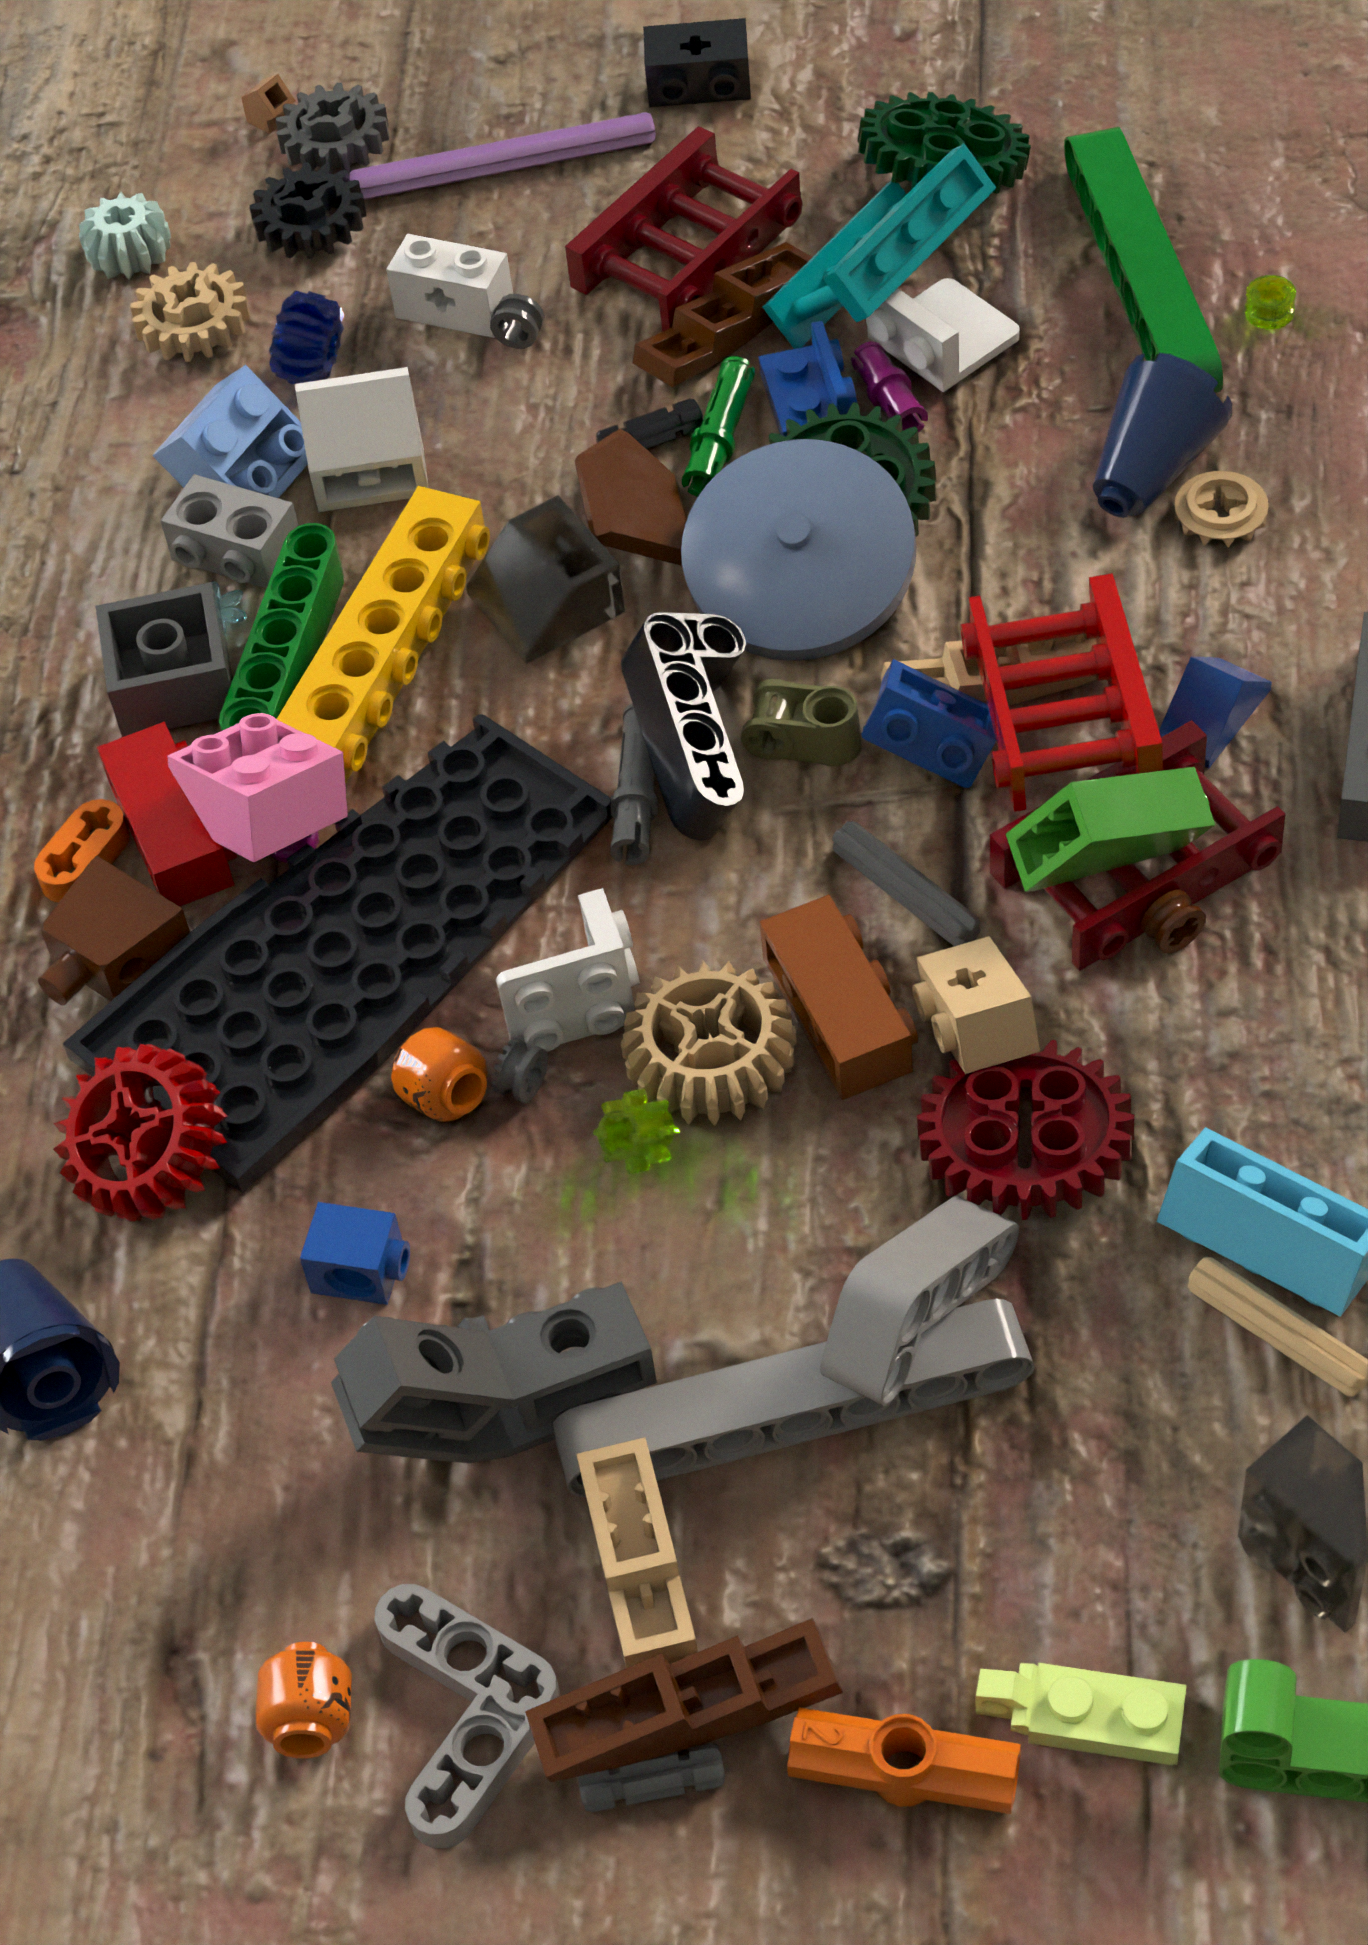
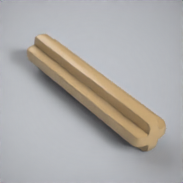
M1204 1257L1194 1267L1188 1278L1190 1292L1346 1396L1355 1397L1367 1385L1368 1359L1216 1259Z

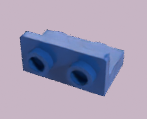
M823 321L811 323V346L758 356L760 375L779 433L782 436H787L786 420L791 419L801 426L807 423L806 410L808 409L813 410L819 418L827 417L829 404L834 403L839 414L843 415L848 413L853 402L857 403L852 378L850 376L842 378L840 373L844 372V362L838 339L829 340Z
M895 659L892 660L882 679L877 702L861 733L864 740L964 788L972 786L997 741L988 704Z

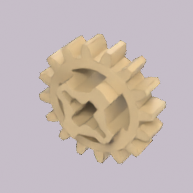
M190 262L187 271L179 272L176 267L170 266L168 267V277L150 276L149 280L152 288H138L136 290L138 301L130 303L133 316L132 322L138 341L145 342L146 350L149 353L161 348L165 360H170L176 353H183L185 362H191L194 352L202 351L207 358L213 357L212 347L220 345L229 349L232 346L230 334L243 335L245 333L243 321L250 320L248 300L243 282H236L234 272L231 270L219 275L217 264L214 263L210 264L204 271L198 270L196 262Z

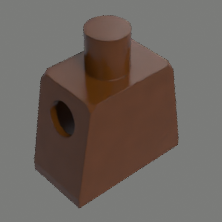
M96 856L90 861L42 925L41 933L54 964L38 978V983L53 1001L63 1006L85 985L109 1001H112L190 933L183 908L99 856Z

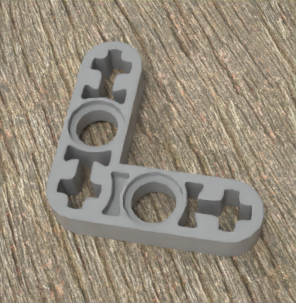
M401 1584L389 1589L380 1598L375 1608V1623L384 1647L396 1657L472 1702L413 1782L405 1798V1811L414 1835L424 1845L432 1848H450L461 1843L472 1832L534 1745L535 1741L525 1711L560 1697V1690L553 1668L544 1658L427 1588L416 1584ZM419 1610L424 1627L436 1635L432 1648L427 1633L413 1625H407L399 1632L395 1617L398 1614L411 1617ZM463 1641H476L487 1649L484 1661L477 1668L470 1671L453 1669L447 1663V1657L451 1649ZM502 1663L506 1677L520 1686L527 1687L533 1679L537 1680L540 1696L537 1699L531 1696H524L519 1703H515L511 1686L508 1682L497 1676ZM481 1734H492L504 1742L501 1756L494 1763L487 1766H475L463 1758L467 1743L473 1737ZM450 1769H453L463 1780L451 1798L456 1814L451 1819L439 1815L432 1823H429L430 1818L425 1805L430 1801L441 1805L448 1799L456 1788L452 1775L448 1772ZM468 1785H471V1786H473V1787H476V1789H475V1790H470V1788L468 1787Z

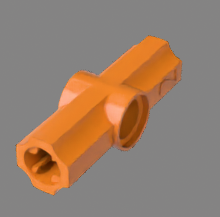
M799 1707L798 1713L794 1717L790 1737L787 1772L789 1777L877 1791L885 1801L899 1807L915 1806L925 1800L1011 1814L1018 1783L1021 1744L933 1730L922 1718L911 1714H895L879 1721ZM906 1751L917 1754L923 1759L917 1766L910 1769H897L886 1762L891 1755Z

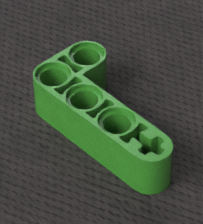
M1248 1659L1231 1664L1227 1670L1223 1701L1219 1759L1220 1777L1227 1783L1247 1789L1368 1803V1704L1296 1696V1673L1290 1667L1279 1662L1265 1659Z

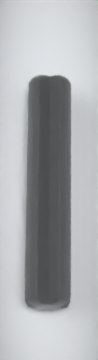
M847 821L841 829L835 831L832 837L835 853L953 946L971 942L978 937L981 931L978 916L855 821Z

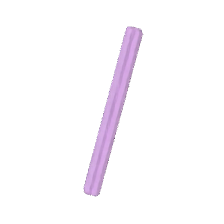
M643 112L355 169L350 172L349 179L350 181H359L364 200L651 144L655 141V126L651 114Z

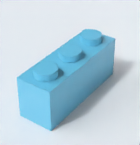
M1206 1127L1176 1161L1156 1222L1180 1233L1186 1239L1199 1243L1236 1262L1249 1272L1261 1275L1292 1291L1309 1303L1320 1306L1340 1317L1368 1280L1367 1208Z

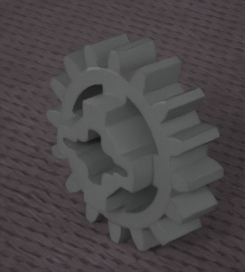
M336 83L333 91H325L321 85L315 86V92L309 96L302 92L296 94L298 104H284V116L276 118L278 129L276 133L281 154L287 155L288 164L291 166L301 162L302 166L304 163H309L312 171L316 167H322L325 163L331 165V170L335 167H340L341 170L345 169L348 173L351 172V165L355 163L367 166L370 164L368 154H382V142L388 141L390 138L385 105L379 104L375 92L364 96L362 86L356 85L350 91H344L342 83Z

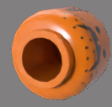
M439 1027L422 1029L410 1036L399 1048L393 1061L391 1079L394 1091L405 1103L431 1119L448 1122L459 1119L480 1104L486 1093L488 1070L486 1059L475 1046L450 1031Z
M296 1642L287 1646L284 1651L269 1657L258 1672L256 1701L257 1731L267 1742L273 1744V1748L278 1753L287 1757L308 1759L327 1753L331 1745L338 1743L350 1728L352 1683L350 1668L340 1657L328 1652L321 1644L314 1642Z

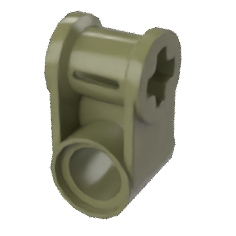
M767 679L755 687L753 694L755 711L752 719L743 726L740 738L743 746L750 753L768 760L786 759L819 763L826 766H841L850 763L858 756L862 749L858 707L853 693L839 686L790 683L781 679ZM774 696L777 697L776 703L772 700ZM771 737L776 739L775 742H770Z

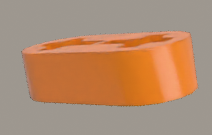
M106 799L91 800L82 804L71 814L41 850L34 862V871L45 897L59 903L90 861L96 856L113 864L129 842V829L119 805ZM107 825H110V828L108 830H105ZM92 829H95V831L90 835L89 832ZM74 867L75 871L69 873V871ZM56 872H60L57 877H54Z

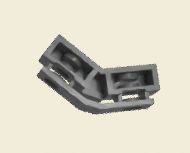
M622 1281L605 1288L594 1287L583 1290L570 1301L541 1312L530 1311L521 1313L510 1319L506 1325L492 1330L489 1329L484 1315L476 1318L465 1317L457 1327L373 1316L334 1358L339 1374L331 1381L356 1452L466 1464L510 1457L555 1440L552 1430L553 1422L568 1409L637 1391L657 1383L650 1344Z

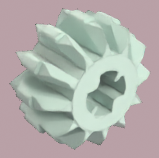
M122 192L113 200L100 198L99 207L85 209V220L79 224V238L87 261L91 264L93 270H103L108 279L114 278L120 273L124 274L128 280H130L135 272L142 271L150 274L151 264L165 262V252L171 247V233L168 222L165 221L163 211L160 209L157 201H146L142 193H138L131 198H126Z

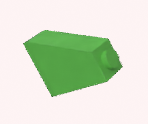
M1195 767L1071 782L1008 831L1006 837L1024 890L1029 892L1180 851L1214 827L1215 822L1210 811L1208 798L1203 792Z

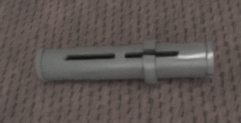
M629 704L624 709L622 717L623 732L618 785L613 796L611 795V813L614 817V828L610 854L616 861L620 862L623 856V846L627 844L625 864L637 865L649 858L651 822L654 820L655 815L657 816L659 801L654 793L655 771L633 704Z

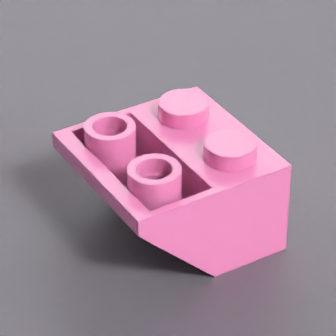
M258 713L245 716L238 724L214 735L199 737L192 742V745L167 756L168 767L213 841L252 862H256L348 817L343 752L316 739L310 734L303 733L276 720L269 714Z

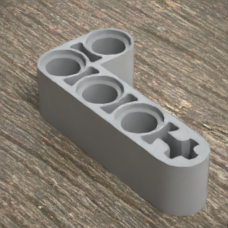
M954 1196L861 1259L849 1274L841 1291L821 1360V1374L883 1406L889 1405L897 1397L909 1375L921 1334L994 1280L1003 1271L1016 1246L1019 1225L960 1196Z

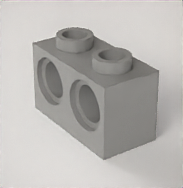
M194 474L161 519V524L173 561H177L189 568H200L224 575L239 583L247 582L267 588L284 540L288 533L298 526L293 502Z

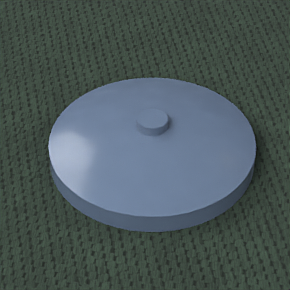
M797 439L781 441L752 450L737 458L717 473L699 494L690 510L682 536L681 555L685 580L693 602L700 614H716L732 620L741 628L745 636L746 646L744 650L770 659L800 661L821 658L846 650L858 644L881 627L894 613L908 590L915 568L917 546L913 519L907 500L899 485L881 465L867 455L842 444L823 440Z

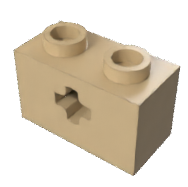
M990 936L916 957L921 983L912 985V992L918 1014L923 1022L932 1021L934 1035L941 1052L951 1051L965 1074L1040 1052L1031 995Z

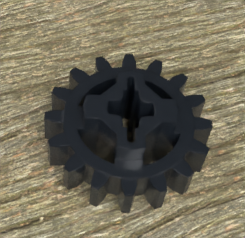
M304 163L301 170L294 172L288 167L284 168V178L277 180L268 177L265 179L267 190H255L253 193L255 203L250 205V213L258 241H266L270 252L284 247L286 258H292L297 251H305L307 259H312L315 251L319 250L332 254L334 253L333 244L339 241L349 245L352 242L350 231H362L364 228L362 218L367 216L359 181H350L348 171L345 169L333 175L330 164L325 163L319 171H312L309 163Z

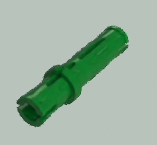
M731 356L722 361L702 425L694 430L689 442L691 457L681 481L683 487L690 484L687 492L696 497L699 496L712 478L722 470L725 462L730 461L735 450L734 432L738 425L748 390L755 377V368L752 366L747 369L750 362L742 357Z

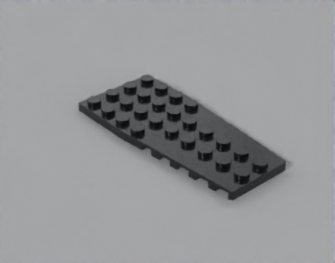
M478 714L472 719L474 730L453 746H449L445 741H442L428 752L429 764L406 781L397 775L382 786L384 798L361 815L353 809L349 811L348 817L335 823L337 830L335 835L316 849L307 843L286 859L289 869L270 884L260 878L200 923L62 1043L66 1054L71 1061L92 1077L95 1075V1058L107 1057L114 1060L117 1047H130L137 1050L140 1044H152L161 1049L175 1050L185 1055L186 1060L200 1065L204 1072L207 1073L205 1080L214 1084L216 1089L221 1092L213 1104L221 1107L228 1116L214 1127V1131L223 1134L227 1143L212 1148L210 1157L214 1158L220 1167L213 1169V1171L243 1193L391 1056L613 818L611 798L487 716ZM154 1086V1099L161 1102V1109H172L170 1097L164 1087Z

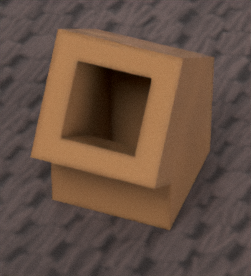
M279 74L263 79L241 96L246 121L269 134L277 128L276 118L284 116L283 105L293 104L296 101Z

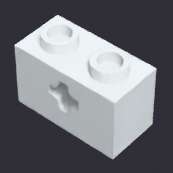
M407 234L386 269L396 318L495 338L490 329V321L497 311V305L502 297L513 294L507 253Z

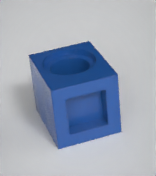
M318 1202L303 1246L300 1262L312 1294L388 1305L395 1280L403 1281L407 1274L410 1261V1244L408 1241L402 1240L395 1213Z

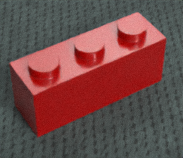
M164 721L98 746L97 750L109 786L124 814L129 831L157 893L176 905L183 906L235 886L228 861L236 859L237 853L213 841L168 767L167 756L188 747L185 740L175 744Z

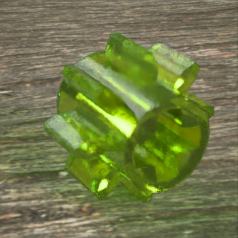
M645 1089L624 1092L622 1100L603 1102L601 1107L606 1115L601 1119L598 1128L593 1130V1135L598 1137L599 1144L605 1152L603 1160L606 1163L625 1159V1168L628 1174L648 1171L650 1163L656 1164L669 1161L672 1156L667 1147L671 1144L674 1135L680 1133L679 1127L674 1126L673 1118L667 1110L669 1102L661 1100L647 1104Z

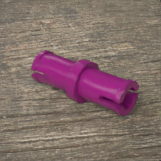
M871 341L861 344L854 351L858 358L851 357V365L867 385V397L875 407H881V410L885 412L889 419L897 414L900 415L903 431L916 427L919 433L925 427L921 421H928V413L911 392V380L902 369L894 367L880 343Z

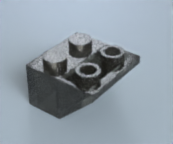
M559 495L508 520L466 585L468 596L526 664L626 612L620 564Z
M1306 1415L1246 1469L1238 1537L1244 1551L1258 1566L1268 1571L1276 1570L1294 1587L1299 1601L1311 1614L1319 1619L1329 1618L1346 1633L1356 1623L1368 1562L1363 1462L1312 1418Z

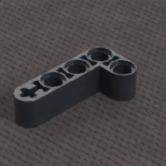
M659 612L651 614L642 624L623 654L621 670L670 820L681 834L690 839L708 840L717 834L742 799L744 793L743 782L712 692L720 687L744 652L746 640L741 628L724 616L716 614Z

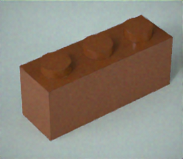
M830 894L760 921L763 960L841 1100L913 1072L912 1045L918 1043L915 1024L905 1007L896 1009L889 997L891 994L890 985L885 971L877 960L871 962L867 960L862 951L864 945L860 930L851 914L842 916Z

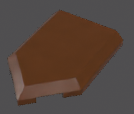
M618 429L580 453L574 461L592 543L682 566V536L687 517L679 483L675 475L635 438L622 429Z

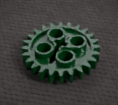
M908 92L907 100L891 95L889 96L888 103L875 101L874 109L866 108L864 117H861L857 139L859 143L858 153L865 154V164H876L875 173L877 174L892 173L891 182L893 183L905 180L910 181L911 190L952 149L965 144L996 186V189L993 191L996 194L1000 192L1001 185L1012 188L1014 187L1015 179H1023L1024 170H1027L1031 145L1028 144L1030 136L1022 133L1023 125L1010 123L1011 115H994L995 107L992 105L983 108L976 107V99L971 98L963 103L957 100L954 94H949L947 98L938 99L933 92H928L927 98H920L916 94Z
M856 402L852 403L847 414L840 415L837 407L832 403L828 406L827 417L819 418L813 410L808 409L806 410V424L801 426L797 422L788 419L785 421L786 437L776 433L768 435L770 444L797 439L823 440L845 445L867 455L881 465L899 485L911 511L916 537L919 535L918 520L930 519V502L936 501L935 461L930 459L929 444L919 443L918 429L916 427L902 430L900 415L897 414L883 422L881 407L876 406L867 416L860 415L859 405Z

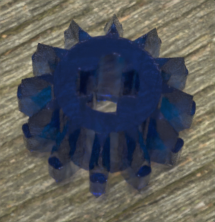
M296 290L283 301L281 312L276 315V325L271 333L273 337L269 348L271 355L269 364L271 371L276 374V377L288 380V383L294 385L325 380L330 377L332 366L336 363L338 349L341 347L340 340L344 330L342 324L344 314L337 301L327 299L325 295L308 291V293Z

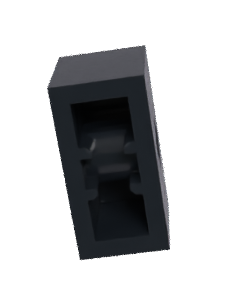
M746 18L643 26L644 64L649 107L751 99Z

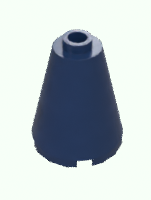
M1159 353L1155 361H1143L1145 354L1137 355L1124 374L1092 486L1100 507L1115 517L1125 518L1127 516L1141 515L1226 428L1232 417V402L1229 396L1226 397L1223 403L1214 392L1218 382L1209 373L1195 364L1171 354Z
M22 1259L1 1260L0 1430L9 1434L7 1428L25 1433L27 1440L38 1441L67 1435L91 1422L101 1412L98 1402L109 1388H111L113 1394L115 1393L119 1384L120 1362L109 1340L31 1263Z

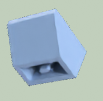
M244 365L217 383L152 455L183 488L191 477L196 474L275 498H279L308 465L301 422L247 365Z

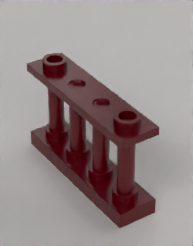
M698 126L565 246L570 287L588 295L604 279L611 276L658 299L662 332L672 328L675 308L711 293L716 272L759 254L787 227H791L796 223L802 214L803 206L799 172L790 169L769 189L719 166L715 133ZM713 186L751 204V206L735 219L693 198L703 188ZM678 215L718 234V236L706 248L701 249L660 228L668 220ZM646 246L685 265V267L669 281L626 259L638 248Z
M1192 720L1161 737L1163 743V771L1195 767L1203 792L1208 798L1213 820L1222 828L1227 836L1201 851L1191 842L1182 850L1169 853L1168 855L1177 865L1151 880L1134 864L1106 871L1127 894L1099 910L1072 881L1043 888L1075 922L1072 933V964L1079 971L1099 959L1107 960L1114 957L1128 942L1144 934V931L1141 929V920L1148 908L1164 894L1177 889L1183 890L1192 900L1191 905L1251 870L1259 871L1266 868L1282 853L1286 814L1277 806L1250 822L1204 775L1207 735ZM1117 762L1087 780L1132 775L1134 773L1132 766L1122 768L1120 762ZM1039 807L990 834V874L1004 889L1021 880L1006 833Z

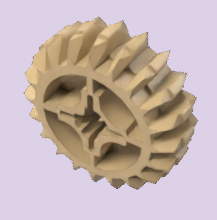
M702 960L698 972L687 974L677 965L673 974L674 980L669 982L655 976L651 986L652 994L637 993L636 1001L634 1002L635 1011L626 1012V1019L624 1021L625 1033L621 1040L622 1055L626 1059L627 1076L632 1081V1085H638L639 1094L643 1097L645 1103L657 1100L658 1109L662 1111L664 1117L680 1108L682 1117L688 1125L698 1113L707 1114L708 1119L714 1126H716L720 1118V1113L731 1111L741 1121L745 1113V1104L750 1103L764 1109L765 1103L768 1100L767 1091H782V1085L785 1083L784 1073L792 1072V1066L795 1062L796 1028L792 1025L791 1010L786 1000L778 998V991L774 988L773 982L759 984V977L756 976L753 968L740 976H736L735 969L730 961L720 971H711L705 961ZM742 1024L751 1028L759 1037L755 1044L744 1039V1032L739 1030ZM664 1040L673 1044L675 1052L679 1054L674 1062L659 1050Z

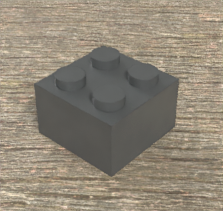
M211 582L95 606L107 693L122 737L164 721L167 728L172 729L220 718V713L233 677L225 630Z

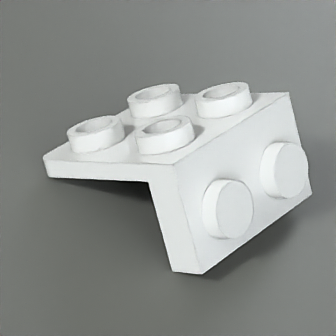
M951 278L938 281L913 299L897 288L866 318L869 339L880 343L884 350L942 392L961 381L1019 340L1020 329L1017 323Z
M603 888L578 895L588 947L503 971L496 978L510 1040H513V1038L523 1040L526 1043L527 1050L538 1046L548 1052L566 1042L595 1034L605 1035L612 1033L624 1026L626 1012L635 1011L631 987L639 985L640 981L630 947H633L631 933L623 910L611 912Z

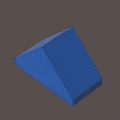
M1191 656L1159 729L1160 736L1162 737L1192 720L1207 735L1205 767L1210 768L1270 692L1272 682L1221 658Z

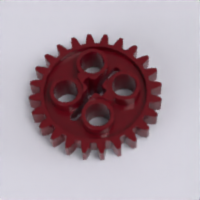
M1051 1040L1043 1051L967 1074L964 1073L959 1063L952 1059L949 1061L950 1078L934 1075L932 1078L933 1094H922L921 1096L922 1114L917 1115L918 1140L920 1143L921 1160L929 1161L930 1178L932 1180L945 1178V1191L949 1197L966 1190L967 1200L980 1205L985 1200L992 1201L993 1212L1000 1216L1005 1212L1008 1205L1017 1206L1021 1220H1028L1032 1206L1041 1205L1045 1213L1050 1218L1056 1217L1057 1202L1065 1200L1070 1206L1079 1210L1082 1208V1191L1085 1190L1098 1197L1105 1195V1178L1120 1180L1122 1177L1121 1161H1130L1132 1157L1134 1114H1131L1130 1094L1121 1093V1078L1119 1075L1104 1077V1061L1101 1059L1083 1066L1082 1048L1076 1047L1066 1056L1058 1055L1056 1040ZM1023 1087H1030L1032 1089V1164L1027 1169L1019 1167L1020 1090Z

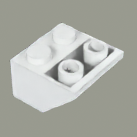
M408 367L295 384L308 469L318 512L409 499L418 486L429 488L424 448Z

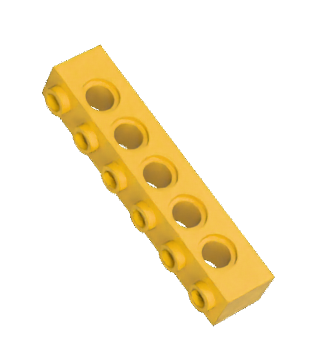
M422 486L416 488L276 719L342 751L345 784L352 772L358 771L364 764L371 739L378 727L383 728L389 721L395 698L404 684L408 685L413 680L417 670L418 659L428 642L432 643L438 637L442 626V618L452 601L460 599L465 588L468 573L475 561L482 560L488 550L490 531L484 524L481 501Z

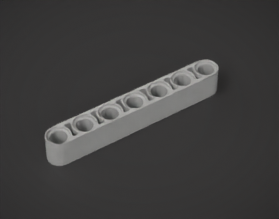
M991 1299L957 1307L921 1334L909 1375L897 1397L887 1406H883L823 1376L820 1372V1365L826 1342L579 1405L560 1414L553 1422L552 1430L568 1490L571 1494L578 1497H586L576 1456L578 1453L646 1437L654 1473L658 1481L1006 1390L1025 1381L1033 1373L1035 1366L1012 1303L1003 1299Z

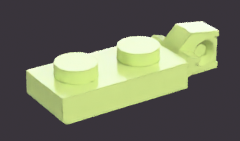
M1021 1663L1019 1673L1015 1671L980 1669L975 1696L976 1714L1012 1719L1011 1731L1028 1735V1743L1166 1765H1177L1187 1685L1038 1663V1666Z

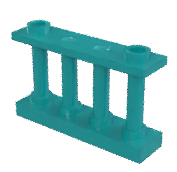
M965 144L952 149L908 194H906L899 183L888 182L762 308L794 349L803 347L812 337L811 323L823 321V324H825L842 306L845 307L856 323L868 318L996 189V186Z

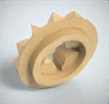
M1211 471L1199 474L1181 486L1175 497L1174 519L1182 523L1184 535L1198 534L1204 546L1213 539L1222 540L1229 548L1235 538L1251 541L1255 530L1265 527L1269 503L1265 491L1251 478L1230 471ZM1215 500L1220 501V506H1224V510L1226 513H1229V516L1218 517L1216 510H1213Z

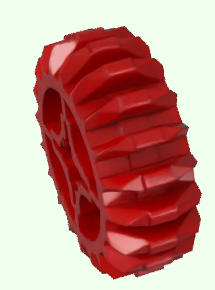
M140 1044L137 1050L130 1047H117L114 1060L107 1057L95 1058V1075L93 1077L88 1074L75 1075L81 1090L76 1097H62L66 1106L70 1108L68 1119L53 1124L58 1128L59 1132L66 1134V1139L53 1148V1150L58 1154L59 1158L67 1160L59 1174L64 1176L67 1182L75 1184L72 1193L77 1195L81 1201L91 1204L96 1212L109 1217L115 1215L128 1222H140L143 1216L152 1220L164 1219L166 1207L175 1210L179 1208L186 1209V1190L195 1193L206 1191L199 1176L204 1169L213 1170L220 1168L216 1160L210 1157L213 1147L225 1144L227 1141L223 1134L214 1131V1127L228 1116L221 1107L213 1104L221 1092L216 1089L214 1084L205 1080L207 1073L204 1072L200 1065L186 1060L185 1055L175 1050L161 1049L152 1044ZM154 1086L164 1087L170 1097L172 1109H161V1102L154 1099ZM117 1155L119 1157V1164L126 1167L127 1180L120 1181L111 1167L109 1156Z

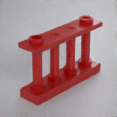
M1113 573L1089 577L1090 602L1080 604V610L994 625H988L981 596L968 597L970 622L960 624L964 656L966 660H977L999 749L991 752L997 789L1008 787L1014 812L1027 810L1024 779L1027 777L1120 762L1122 768L1132 766L1134 774L1163 771L1162 739ZM1082 634H1084L1086 640L1096 639L1097 644L1092 645L1091 652L998 667L994 649ZM1091 676H1096L1098 682L1108 681L1109 687L1103 688V694L1009 709L1005 691ZM1101 719H1108L1109 724L1119 723L1121 730H1117L1113 738L1020 753L1016 738L1017 733Z

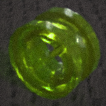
M1264 275L1255 278L1246 289L1245 317L1255 327L1265 330L1285 327L1292 321L1295 314V286L1285 277L1277 275Z

